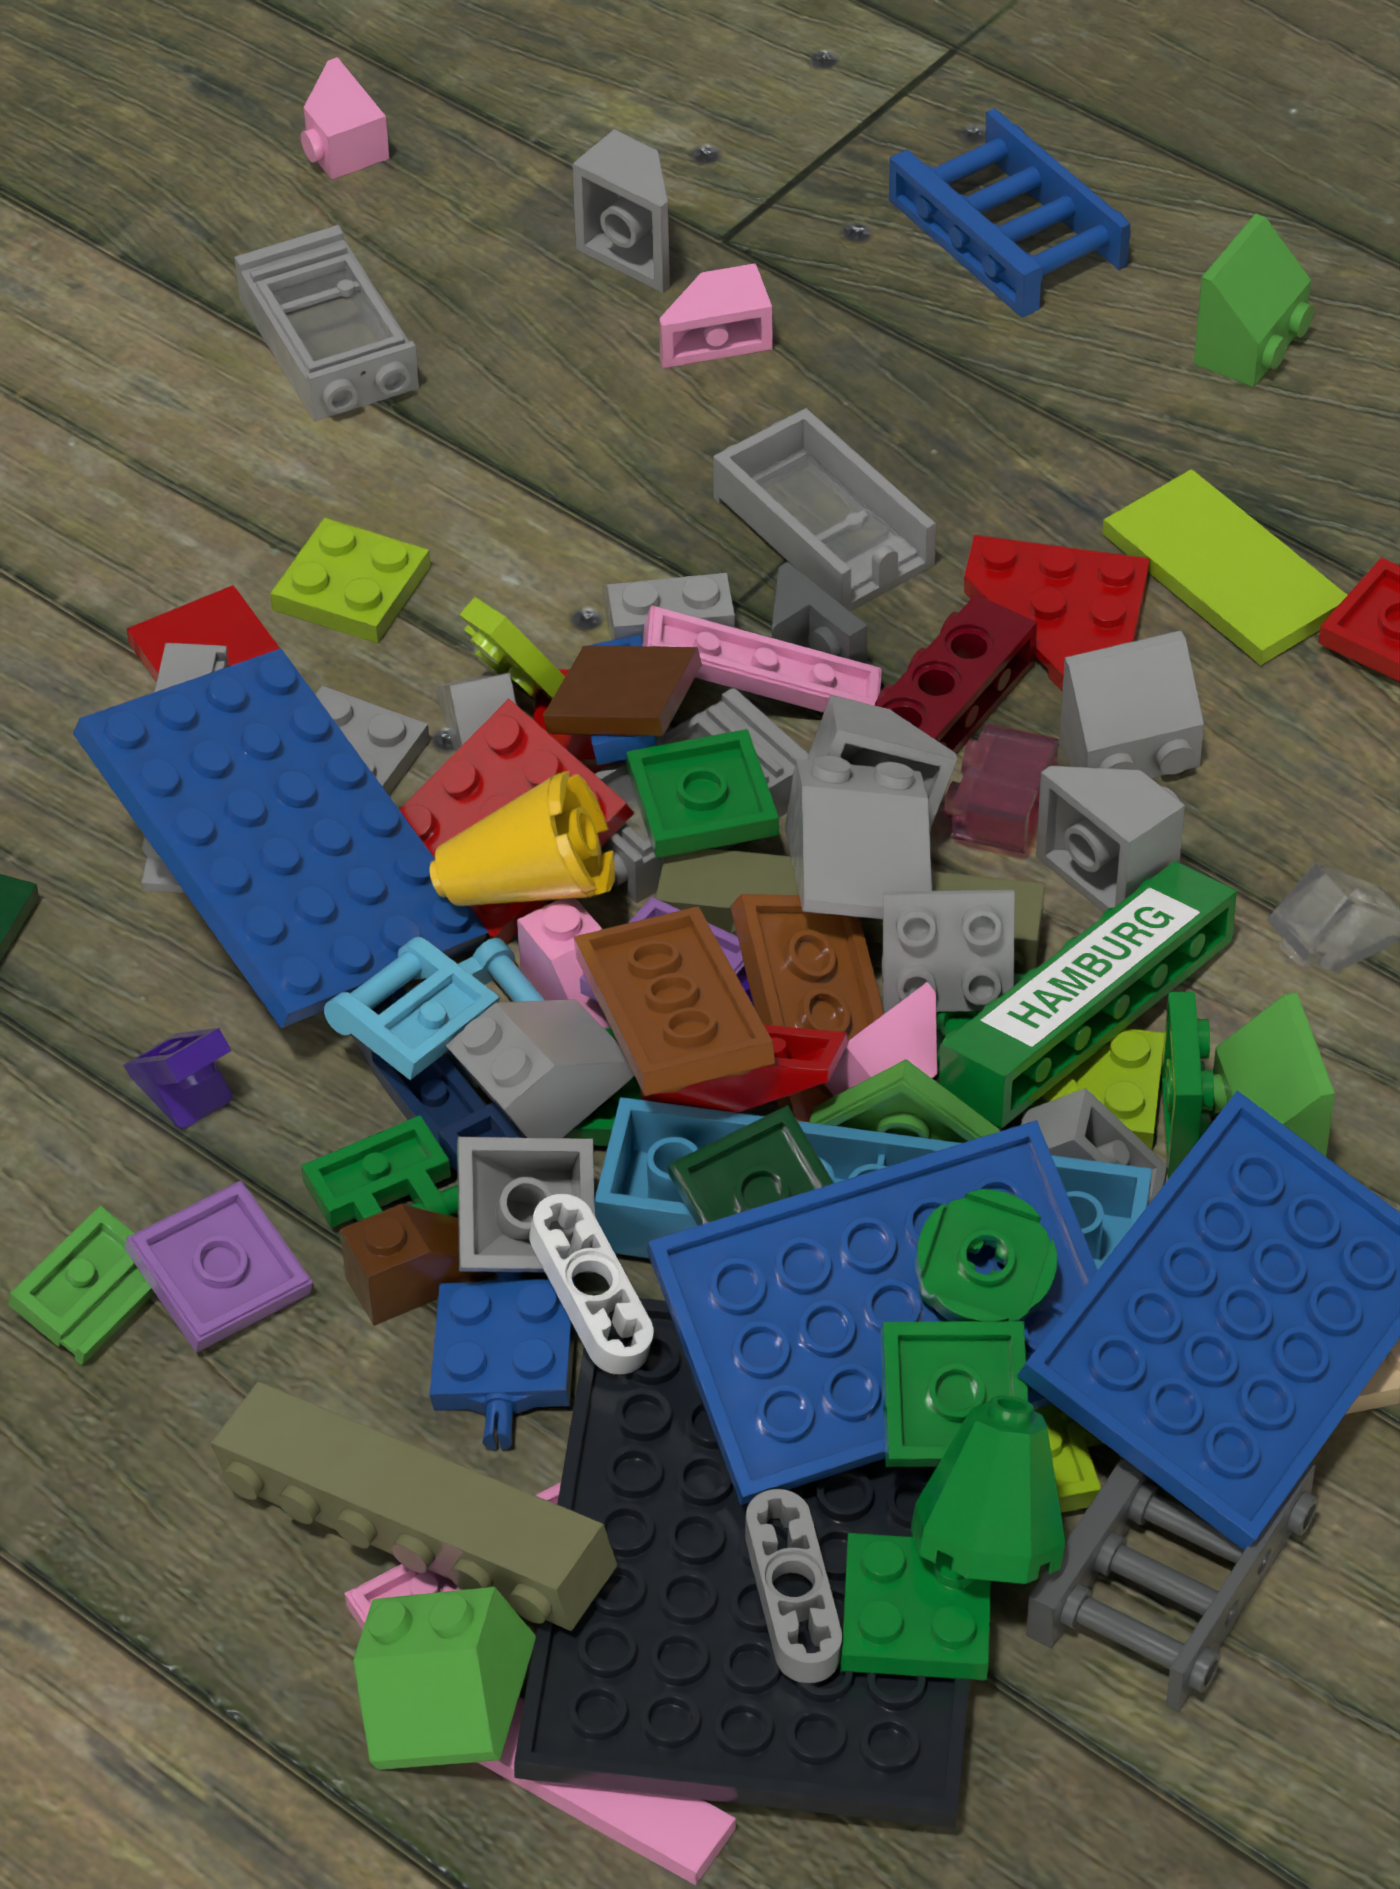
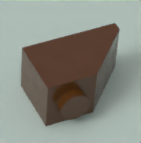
M400 1204L340 1229L346 1280L373 1326L437 1300L440 1284L480 1282L496 1275L495 1272L459 1271V1227L457 1217Z

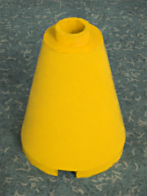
M570 771L555 774L439 845L435 852V860L430 863L429 868L431 881L438 895L442 898L447 897L455 906L587 898L609 892L615 881L613 850L605 853L601 851L597 833L607 831L608 827L598 801L586 781L578 774L569 777Z

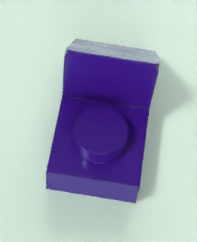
M220 1028L176 1033L123 1065L129 1077L179 1128H187L232 1099V1093L214 1062L232 1051Z

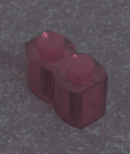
M986 724L978 741L970 739L966 745L962 759L961 773L963 778L961 782L952 781L947 791L944 817L952 819V838L1025 854L1038 824L1041 772L1049 766H1058L1059 739Z

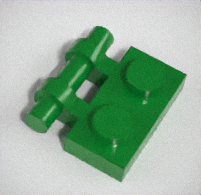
M420 1115L301 1165L303 1183L331 1228L353 1218L360 1221L382 1212L381 1206L407 1195H410L414 1201L409 1206L449 1216L458 1213V1185L441 1192L435 1186V1183L451 1177L450 1161Z

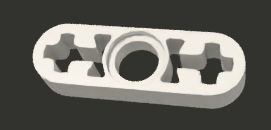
M554 1194L544 1198L535 1208L529 1233L530 1243L592 1361L599 1368L609 1373H632L645 1363L652 1343L654 1330L648 1314L590 1207L583 1200L569 1194ZM558 1221L564 1229L574 1227L571 1240L574 1253L569 1257L570 1244L565 1234L560 1229L549 1231L551 1222ZM580 1272H596L607 1280L610 1288L601 1295H587L580 1292L574 1286L572 1278ZM614 1310L612 1321H610L607 1314ZM611 1322L620 1337L628 1338L633 1336L631 1347H624L619 1339L607 1340Z

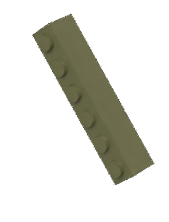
M709 848L664 857L656 899L679 910L699 906L707 923L737 936L730 906L741 894L799 895L791 857ZM931 871L932 891L1014 890V974H1026L1032 968H1037L1043 925L1045 883ZM860 917L871 964L874 967H882L883 919Z
M260 1381L255 1384L211 1442L223 1470V1481L239 1496L249 1500H255L258 1496L279 1505L289 1516L301 1523L311 1524L314 1520L337 1530L345 1540L357 1547L368 1548L370 1545L393 1554L399 1562L415 1572L425 1573L427 1570L451 1579L461 1590L496 1587L518 1614L534 1623L541 1624L546 1620L572 1631L617 1567V1562L603 1523Z

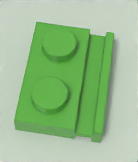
M100 1205L10 1292L8 1305L58 1347L61 1344L75 1355L74 1360L82 1366L155 1293L125 1250L126 1238L135 1233Z

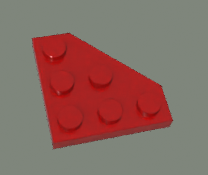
M974 535L964 575V593L970 599L977 594L1036 621L1035 656L1049 669L1048 678L1063 692L1065 657L1135 641L1148 579L1150 558Z

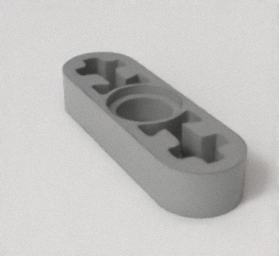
M783 1489L767 1490L755 1496L748 1505L745 1540L775 1659L780 1670L789 1678L802 1683L819 1682L830 1677L838 1668L841 1657L842 1631L814 1524L807 1503L799 1495ZM780 1519L783 1527L788 1528L787 1548L777 1551L778 1541L775 1529L772 1524H767V1520ZM798 1573L807 1577L811 1581L813 1588L803 1596L789 1597L778 1592L773 1586V1582L783 1574ZM809 1619L808 1629L811 1641L814 1646L819 1647V1652L806 1653L803 1644H798L799 1622Z

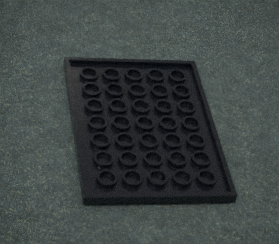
M639 1298L652 1322L654 1330L648 1357L639 1369L628 1374L606 1372L592 1361L586 1348H583L557 1503L559 1506L604 1524L617 1567L572 1631L546 1620L541 1624L537 1623L536 1639L533 1647L514 1761V1778L956 1828L970 1679L841 1671V1657L836 1671L827 1679L815 1683L795 1681L780 1670L775 1659L745 1540L746 1511L749 1503L740 1505L666 1301ZM614 1310L607 1314L610 1321H612ZM611 1322L607 1340L619 1339L624 1347H631L633 1336L628 1338L620 1337ZM882 1459L788 1490L799 1495L809 1507L842 1636L848 1533L913 1537L911 1526L915 1504L937 1467H886V1461ZM780 1519L767 1520V1524H772L775 1529L778 1541L777 1551L787 1548L788 1528L783 1527ZM798 1573L783 1574L773 1582V1586L778 1592L789 1597L803 1596L813 1588L811 1581ZM809 1619L799 1622L798 1644H803L806 1653L819 1652V1647L814 1646L811 1641L808 1629Z

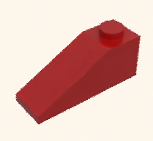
M763 1024L773 1041L775 1064L752 1069L741 1076H724L688 1085L684 1089L673 1093L660 1092L645 1096L641 1089L642 1100L739 1113L829 1082L848 1044L847 1032Z

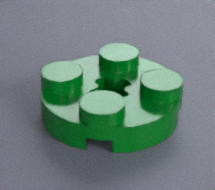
M991 1189L967 1192L964 1198L953 1200L946 1206L943 1203L926 1220L915 1250V1270L919 1280L918 1290L923 1301L930 1307L935 1308L950 1321H1024L1026 1317L1036 1311L1044 1302L1057 1269V1250L1053 1238L1050 1242L1047 1231L1040 1224L1041 1217L1024 1200L1012 1194ZM983 1245L991 1246L996 1249L995 1260L1005 1264L1002 1271L991 1270L988 1275L975 1271V1265L967 1260V1252L979 1254Z

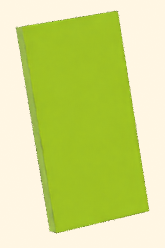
M1192 469L1103 519L1102 534L1129 556L1150 558L1149 573L1259 665H1263L1319 631L1320 626L1347 596L1344 591Z

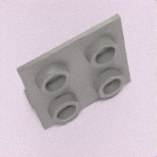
M1014 890L883 892L882 982L884 1013L888 1012L926 982L936 992V1012L983 1011L984 1007L991 1000L1000 998L1014 987Z

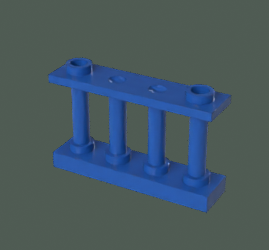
M995 108L986 112L985 144L937 167L932 168L925 165L908 149L890 157L889 201L1021 318L1040 310L1041 282L1044 275L1094 251H1097L1117 270H1121L1128 265L1131 230L1130 223L1124 215L1110 207L1029 138L1020 126L1013 124ZM994 163L1009 176L967 197L958 194L949 186ZM1027 192L1043 205L1001 226L992 224L982 215ZM1061 221L1077 234L1034 256L1024 252L1015 244Z

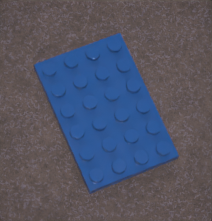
M282 648L79 718L73 735L280 1028L324 1011L325 1004L341 992H353L397 959L400 947L412 938H424L452 959L479 948L488 935L487 929L470 906H455L447 897L442 898L438 895L432 884L429 869L430 863L435 858Z
M1237 1090L1028 1359L1017 1376L1245 1551L1247 1546L1250 1547L1260 1535L1400 1338V1212Z
M1037 1120L648 1242L647 1252L740 1505L750 1503L755 1496L767 1490H790L885 1459L880 1329L883 1322L950 1321L935 1308L930 1307L923 1301L918 1290L919 1280L915 1270V1250L922 1228L931 1213L943 1203L946 1206L953 1200L964 1198L967 1192L979 1189L1006 1192L1031 1205L1041 1217L1040 1224L1047 1231L1050 1242L1053 1238L1057 1250V1269L1054 1280L1044 1302L1024 1320L1026 1362L1098 1271ZM983 1245L979 1254L967 1252V1260L975 1265V1271L988 1275L991 1270L1002 1271L1005 1264L995 1260L996 1249L991 1246ZM1027 1384L1028 1402L1033 1405V1410L1053 1404Z

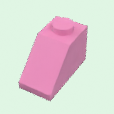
M338 57L328 60L303 107L306 130L301 132V143L307 158L312 163L318 162L331 180L390 158L386 115Z
M756 263L700 273L659 318L660 361L663 368L772 350V305Z
M576 898L558 899L518 919L520 969L545 1000L576 999L603 1028H611L598 1001L581 994L580 977L584 973L576 958L573 937L603 930Z
M926 982L848 1041L829 1082L824 1083L834 1096L905 1059L929 1077L933 1078L937 1075L936 992L930 984Z

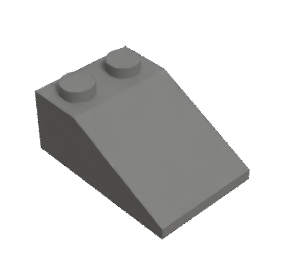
M819 756L813 761L796 759L785 832L802 911L883 919V892L932 891L928 797L920 771H913L910 767L896 762L879 763L876 767L851 765L848 761L835 756Z

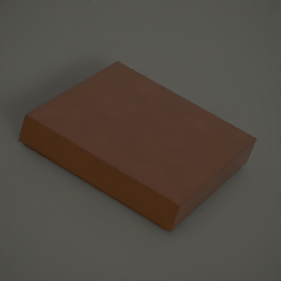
M583 646L543 714L547 732L565 735L663 736L702 666L698 647Z

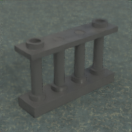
M1122 1457L1066 1540L1061 1569L1051 1574L1046 1570L1030 1594L1026 1636L1052 1648L1066 1625L1075 1629L1081 1624L1169 1668L1166 1707L1179 1713L1193 1689L1203 1693L1211 1683L1221 1659V1653L1217 1652L1292 1532L1302 1536L1309 1527L1319 1503V1497L1311 1494L1315 1465L1309 1464L1260 1535L1244 1551L1192 1510L1161 1496L1158 1484ZM1149 1521L1236 1565L1220 1590L1217 1591L1127 1547V1538L1125 1536L1133 1523L1144 1525ZM1115 1572L1203 1615V1617L1184 1644L1092 1598L1093 1590L1091 1587L1100 1574L1109 1577Z

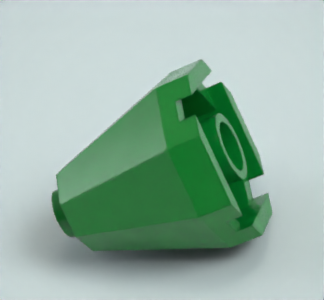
M1001 1395L991 1398L990 1402L971 1408L915 1504L911 1532L919 1556L935 1563L937 1551L953 1557L951 1571L965 1578L1027 1584L1037 1580L1040 1566L1043 1564L1046 1565L1049 1574L1061 1569L1065 1537L1048 1428L1043 1415L1034 1412L1031 1403L1018 1397Z

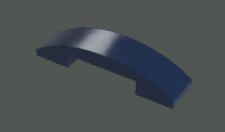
M401 987L372 1010L378 1015L406 995L407 992ZM351 1034L370 1068L405 1118L409 1120L419 1115L422 1117L448 1157L450 1166L458 1172V1137L524 1138L495 1102L488 1105L484 1104L445 1054L409 1080Z

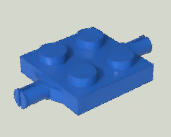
M497 1272V1279L488 1282L444 1283L439 1286L429 1394L433 1410L468 1409L486 1414L482 1443L486 1448L496 1451L498 1439L501 1450H506L512 1445L511 1432L514 1413H520L534 1407L570 1406L575 1328L550 1280L523 1279L524 1272Z

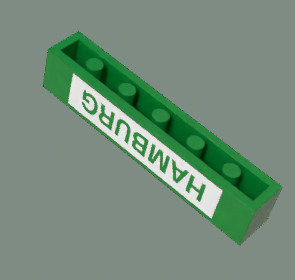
M1173 861L1153 878L1144 880L1134 893L1116 907L1107 909L1097 922L1079 936L1070 938L1061 950L1038 968L1029 970L1019 983L1000 998L991 1000L982 1012L963 1027L950 1032L941 1043L937 1055V1062L940 1065L939 1084L986 1120L1003 1128L1232 942L1237 890Z

